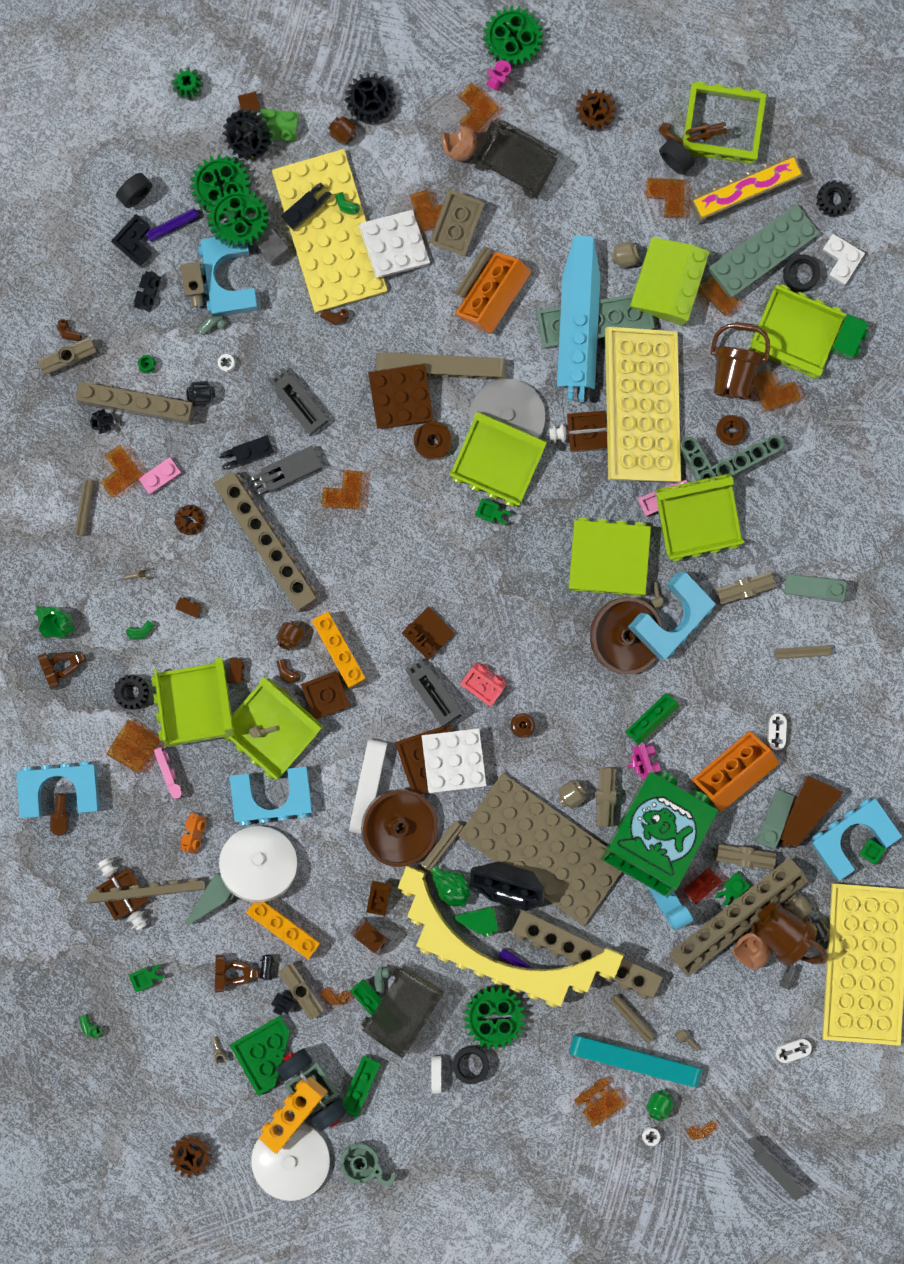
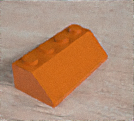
M495 252L455 315L478 330L492 334L532 271L519 259Z
M749 731L691 780L703 794L711 799V804L721 813L780 763L773 752Z

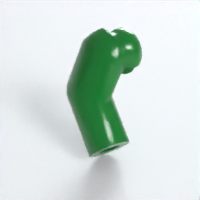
M147 620L142 628L129 627L126 630V635L132 640H143L155 625Z
M88 1014L78 1017L83 1034L94 1039L102 1035V1028L91 1024Z

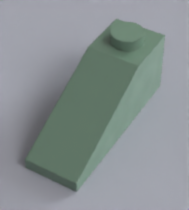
M787 575L784 594L841 603L845 599L847 582L826 578Z
M779 789L775 790L754 842L775 850L794 799L793 795Z
M215 873L185 924L190 925L227 902L228 899L232 900L235 895L227 889L219 873Z

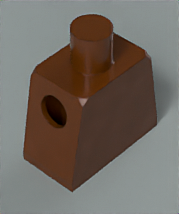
M363 917L351 931L355 939L376 955H380L391 941V939Z

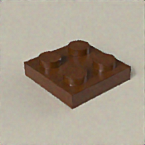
M337 670L301 684L315 719H320L350 707Z

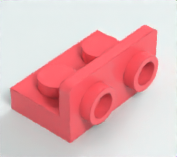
M476 662L460 685L491 707L507 686V683L500 675H495L489 671L485 664Z

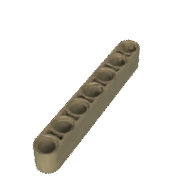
M376 353L375 371L425 363L427 377L486 380L506 379L507 359Z

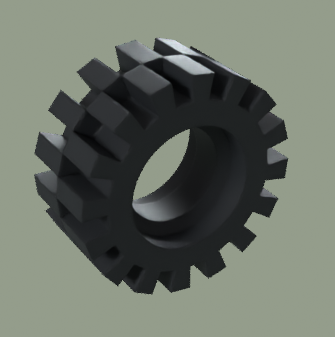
M836 180L823 184L816 196V205H819V211H824L822 213L824 215L826 213L829 214L828 217L842 215L852 202L851 190L847 189L848 185H843L842 181L836 182ZM829 193H838L841 197V202L838 205H831L827 201Z
M125 675L123 678L118 679L119 681L115 683V688H113V696L117 704L128 710L139 709L142 705L146 704L150 692L145 680L135 675ZM129 685H135L139 691L138 696L133 700L127 699L124 695V690Z

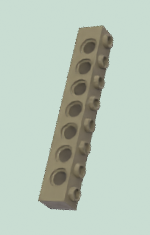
M231 471L214 482L213 485L297 612H300L317 600L315 595L318 593L312 584L308 586L305 582L307 576L303 570H297L294 563L297 561L291 552L289 554L285 552V543L281 537L276 538L273 533L275 528L270 521L266 523L262 517L265 515L259 505L256 507L252 502L255 498L250 490L245 491L242 487L244 481L240 475H234ZM233 489L240 490V495L237 498L230 496ZM246 504L250 505V512L243 514L241 507ZM255 520L261 522V527L257 530L251 528V524ZM270 536L272 538L271 544L263 545V537ZM275 552L282 553L280 561L272 560V555ZM285 568L293 569V574L290 577L283 576L282 573ZM300 583L303 585L304 588L301 593L293 591L295 584Z
M788 858L728 907L720 911L718 915L705 923L694 934L668 953L669 956L688 978L751 928L753 922L757 923L760 920L757 916L764 907L770 903L776 905L777 902L781 904L809 881L803 871Z
M524 910L520 911L511 930L515 932L514 937L523 941L527 938L532 941L531 945L542 949L544 946L550 949V954L558 958L560 955L567 957L566 961L573 965L584 962L581 959V953L584 950L591 952V958L603 953L605 950ZM531 925H536L539 928V932L535 936H531L528 933V928ZM549 933L556 935V941L553 944H548L545 940ZM566 942H572L574 945V949L569 953L563 950V945ZM624 958L619 966L626 969L624 977L619 978L617 975L615 978L611 977L610 979L601 977L611 983L613 980L619 982V987L630 991L631 988L638 991L636 995L646 1000L648 997L654 998L663 978ZM638 975L644 978V982L640 986H636L633 982L634 978Z

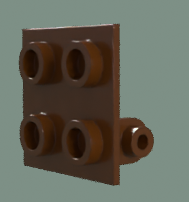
M429 606L402 632L407 640L427 660L455 635Z

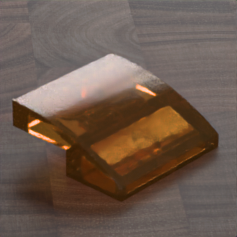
M128 719L106 755L140 774L161 741L157 736Z

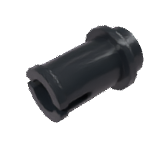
M262 955L259 979L272 980L273 963H275L274 956Z

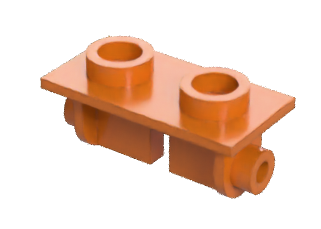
M193 813L187 816L184 829L189 830L190 834L183 833L180 843L181 851L197 854L201 847V837L206 828L207 817Z

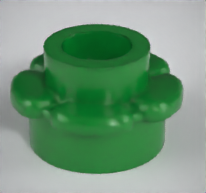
M150 355L142 356L137 363L139 370L142 373L153 372L156 360L151 358Z

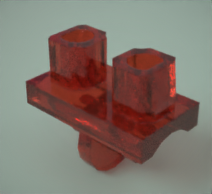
M708 867L687 885L683 891L696 905L722 881Z

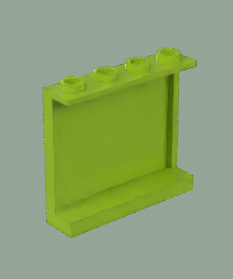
M776 285L758 325L767 333L770 339L768 359L818 380L846 314L842 313L843 311L840 308L825 306V303L821 300H811L804 293H794L785 285ZM756 331L748 350L764 354L765 339Z
M477 411L449 475L457 483L463 484L464 481L470 484V488L480 492L482 489L488 492L487 496L498 499L500 497L505 500L504 503L512 507H515V505L519 506L548 441Z
M730 474L654 490L666 555L669 559L679 561L684 559V556L691 555V557L701 556L703 552L710 551V553H716L721 551V548L728 547V549L740 547L739 544H744V540L741 538L732 487L734 482Z
M582 517L574 520L568 591L644 597L646 595L651 526H646V523L635 522V525H627L626 521H616V524L608 523V520L597 519V522H591L589 518Z
M222 657L215 658V663L160 673H158L157 669H154V676H151L153 688L156 687L157 694H154V702L159 707V711L156 712L157 722L161 723V730H158L160 741H163L166 747L235 735L226 670Z
M265 676L233 713L232 719L235 735L224 738L227 741H233L236 744L235 748L242 754L246 753L251 757L249 760L258 767L260 765L265 770L264 773L272 780H278L324 726L274 681ZM257 725L260 731L265 728L277 727V731L265 733L257 738L251 736L249 729Z

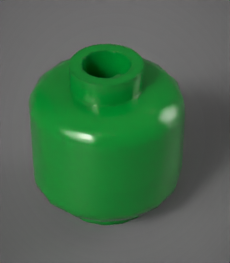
M660 1090L659 1093L653 1092L646 1105L648 1116L657 1121L668 1119L674 1107V1101L670 1098L671 1095L663 1090Z

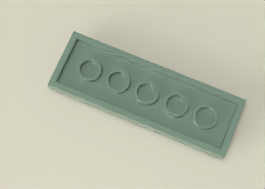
M796 204L711 265L708 271L728 297L732 299L820 233Z
M633 294L599 300L597 340L605 338V328L607 327L654 330L653 316L629 307ZM561 306L536 310L543 349L559 346Z

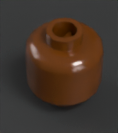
M344 116L336 117L328 127L330 137L341 145L346 142L351 143L357 135L354 133L356 125Z
M295 621L283 623L276 635L278 645L288 651L296 649L304 637V631L301 629L302 626Z
M526 713L515 715L510 723L511 732L518 738L529 737L535 730L534 719Z

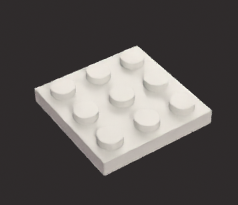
M413 210L363 222L358 225L376 279L430 264Z
M479 728L422 735L429 793L486 786Z

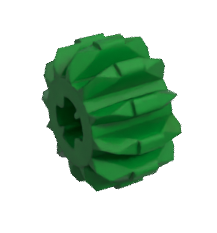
M187 67L184 72L180 68V74L174 73L175 79L171 81L172 85H174L173 91L178 92L179 98L184 95L185 100H188L189 95H192V98L195 99V92L201 94L200 88L204 86V83L201 81L202 75H197L196 69L190 71V67ZM186 81H187V83H188V81L191 82L190 85H188V84H187V86L184 85V83H185Z

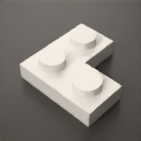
M832 234L822 250L837 260L828 277L845 286L865 253Z

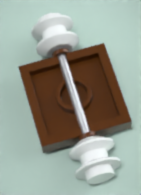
M605 410L567 414L568 429L563 424H561L560 428H556L553 424V428L549 429L550 440H554V444L557 439H561L564 443L566 435L569 437L570 452L608 449Z
M106 858L98 863L99 867L97 870H102L103 872L101 878L109 877V880L96 887L97 890H102V893L110 892V888L121 887L122 890H130L129 886L140 885L131 868L116 875L114 873L117 872L118 867L112 866L113 859L109 860ZM148 897L104 902L115 921L129 913L132 915L128 917L127 922L133 923L131 929L139 930L147 925L145 921L148 919H143L142 917L144 911H137L136 909L149 902Z

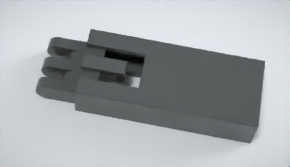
M282 367L280 371L284 375L283 377L276 372L274 375L278 381L275 382L272 377H269L268 380L274 386V392L308 435L311 436L328 423V419L294 376H290ZM291 386L299 395L294 401L290 399L294 395V392L290 389Z
M311 445L260 469L261 473L252 476L250 480L254 482L259 479V482L253 485L254 489L262 486V489L256 492L259 496L268 491L278 490L323 468ZM282 470L285 478L273 483L272 480L279 477L277 472Z
M420 658L418 660V664L421 666L419 669L413 663L411 666L415 672L412 673L408 667L405 671L410 676V682L444 729L463 716V714L431 668H427ZM427 679H429L432 685L435 687V689L433 691L431 690L429 694L421 684L423 683L427 689L431 687Z
M750 1138L748 1144L755 1151L752 1156L797 1201L805 1192L755 1139Z

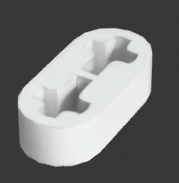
M774 714L768 720L767 743L772 750H780L786 743L787 721L782 714ZM776 717H779V720L782 721V724L778 726V731H776V724L772 723L773 720H776ZM776 733H778V740H781V744H778V747H775V744L772 743Z
M796 1039L778 1046L775 1049V1057L782 1063H788L809 1055L812 1047L806 1039ZM801 1042L804 1045H807L804 1053H802V1051L800 1050H794L795 1048L800 1047L799 1043ZM781 1049L792 1051V1053L786 1055V1059L779 1057V1054L782 1053Z
M431 1056V1094H441V1056Z

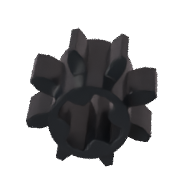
M105 409L92 413L93 417L90 419V425L93 430H99V434L112 430L114 418L110 413H106Z
M286 991L283 994L278 992L271 1003L275 1007L273 1012L280 1016L283 1012L288 1014L295 1003L291 1000L293 995Z

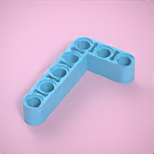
M647 887L672 929L677 931L694 921L685 905H681L674 892L667 898Z

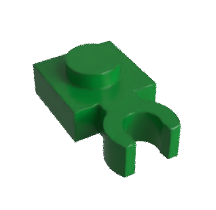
M482 498L474 517L489 523H493V520L497 519L499 524L506 525L507 522L503 521L501 516H510L511 513L507 510L498 511V504Z
M735 872L722 885L726 890L718 892L715 898L718 899L721 895H724L726 900L722 905L726 906L729 904L731 896L737 899L750 885Z
M156 965L150 972L148 967L129 974L135 992L137 993L155 985L152 979H163L166 976L165 974L161 976L156 974V970L162 966Z

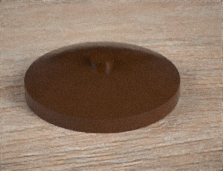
M630 597L617 598L606 603L595 615L590 629V644L597 660L608 670L619 674H635L650 667L657 659L650 649L628 628L640 613H646L663 629L658 613L645 601Z
M406 789L390 790L376 797L367 807L361 823L362 840L368 852L381 863L394 867L412 865L424 858L433 847L438 832L437 817L431 804L418 793Z

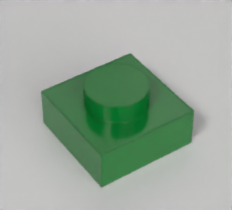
M868 838L858 855L876 865L886 849Z

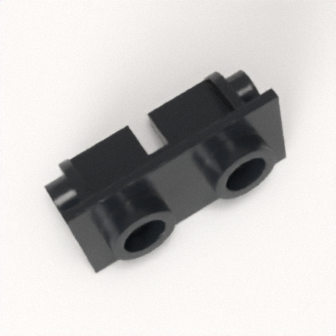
M145 271V274H142L139 288L144 289V291H137L133 301L134 308H142L150 313L151 307L154 304V298L161 277L153 271Z

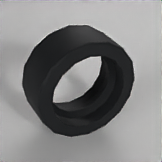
M668 139L659 149V154L665 163L678 174L685 175L695 163L687 149L674 139Z
M137 173L122 184L116 193V197L126 208H131L148 195L153 184L143 173Z
M805 254L793 256L786 263L783 270L785 284L795 292L810 290L816 285L820 277L818 262L813 257ZM805 263L811 267L812 278L808 283L798 284L791 278V268L795 264Z
M467 1046L460 1049L454 1056L452 1062L453 1072L461 1082L469 1085L477 1084L487 1076L489 1059L480 1048ZM467 1054H475L482 1061V1070L474 1077L465 1076L459 1067L460 1060Z

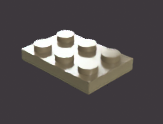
M448 189L429 243L465 256L485 202Z

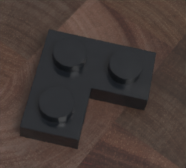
M135 214L111 240V243L140 268L152 255V252L139 242L151 227L139 215Z

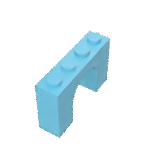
M215 237L201 239V245L198 246L199 256L204 259V264H201L202 275H206L207 282L204 283L205 294H209L210 301H206L208 312H212L213 317L258 311L254 288L228 291L221 288L215 280L216 270L222 262L231 258L250 256L248 242L246 243V248L239 244L238 249H236L233 243L229 248L227 241L222 245L220 242L221 238L215 240Z
M678 571L666 584L683 606L682 621L675 629L671 631L663 630L646 613H640L628 626L658 659H669L675 653L677 646L687 640V635L699 627V622L704 617L710 615L713 611L712 608L716 605L686 572Z
M91 761L79 762L80 766L72 767V763L60 764V768H53V765L41 766V770H34L33 767H23L22 771L16 772L20 818L42 817V788L47 781L58 776L69 779L75 786L78 813L100 811L97 765H91Z
M308 767L287 769L290 789L289 797L284 805L274 810L264 809L255 802L252 794L250 774L230 776L234 821L239 822L241 826L250 825L251 820H259V823L270 822V818L278 817V821L290 820L289 816L297 815V819L309 817V813H313Z
M876 798L863 800L859 803L861 807L855 811L851 809L843 815L844 819L839 822L838 820L833 821L828 825L829 829L824 833L819 831L812 836L813 840L809 842L836 881L842 880L855 870L842 852L840 845L841 836L849 826L862 824L868 827L884 848L889 847L902 838V835Z

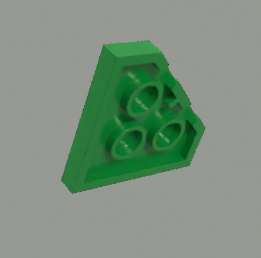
M280 1015L229 1045L258 1096L276 1086L279 1075L276 1067L282 1063L290 1031Z

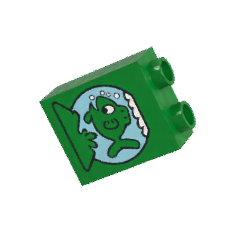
M650 771L639 785L600 859L668 898L678 888L718 810L710 806L711 799L705 794L692 790L689 794L677 787L678 781L672 775L663 771H658L656 774Z

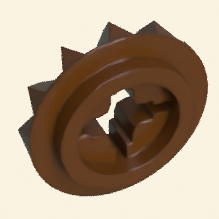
M736 415L724 416L717 424V437L724 444L730 446L739 444L746 436V424ZM731 423L733 429L739 430L733 433L732 438H730L729 432L723 431L728 429Z
M187 504L180 507L177 511L174 522L176 528L181 533L194 535L204 527L205 516L200 508ZM192 514V518L197 523L190 522L187 526V521L182 517H189Z

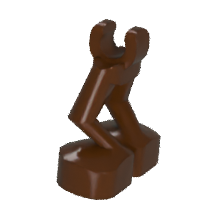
M72 651L56 653L52 660L46 653L37 656L51 690L59 687V678L68 677L80 669L78 664L86 661L83 653L74 655ZM58 660H70L71 664L63 671L56 672L54 670V665Z
M224 954L215 955V993L224 992L227 984L233 987L249 984L250 978L259 977V970L250 969V964L237 960L227 963ZM231 968H236L244 971V976L232 979L227 977L225 972Z

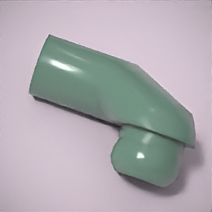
M380 967L377 970L374 979V991L376 993H384V978L390 977V969L387 967Z

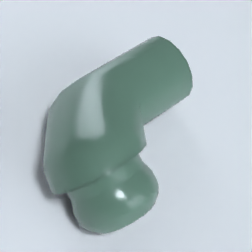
M222 316L207 318L198 330L201 334L205 335L214 326L223 329L227 322Z

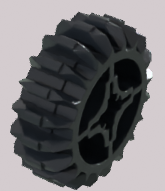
M368 72L365 78L360 74V80L358 81L354 78V84H348L350 90L345 91V95L348 96L345 98V103H348L347 110H352L350 112L351 116L357 115L356 120L359 121L363 118V123L365 124L368 119L371 120V124H374V119L376 118L378 122H381V116L387 118V112L392 113L393 109L391 106H395L393 99L396 98V95L392 93L394 87L389 86V80L384 82L383 75L378 79L376 72L373 74V77H370ZM365 86H372L370 89L363 88ZM379 89L386 96L385 102L381 101V98L377 96ZM356 94L363 100L361 108L355 102ZM369 96L370 98V96H373L374 100L371 99V101H367V97ZM372 107L378 108L374 111H368Z
M250 108L245 110L239 109L237 112H233L230 115L231 117L226 119L227 123L223 126L225 131L222 135L227 137L224 139V142L229 144L227 149L232 148V155L238 153V159L244 157L245 161L250 159L256 160L258 157H262L264 152L266 153L269 150L268 146L272 144L270 138H272L273 134L268 132L272 127H267L268 120L263 121V114L257 116V110L251 112ZM250 131H252V133H250L249 136H247V137L244 138V136L246 135V133H249Z

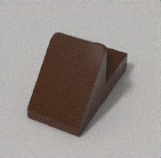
M372 881L366 912L385 916L391 884Z

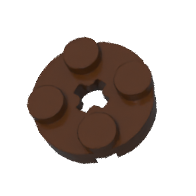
M429 421L420 426L414 434L416 452L425 459H441L451 448V434L446 426L440 422ZM436 436L435 439L438 443H434L433 446L430 445L427 439Z

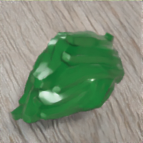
M36 606L34 614L38 616V630L44 638L55 637L65 639L75 631L72 617L68 612L66 613L62 609L50 606Z
M438 866L430 870L435 882V890L440 899L449 906H462L464 908L470 896L465 875L459 872L444 871Z

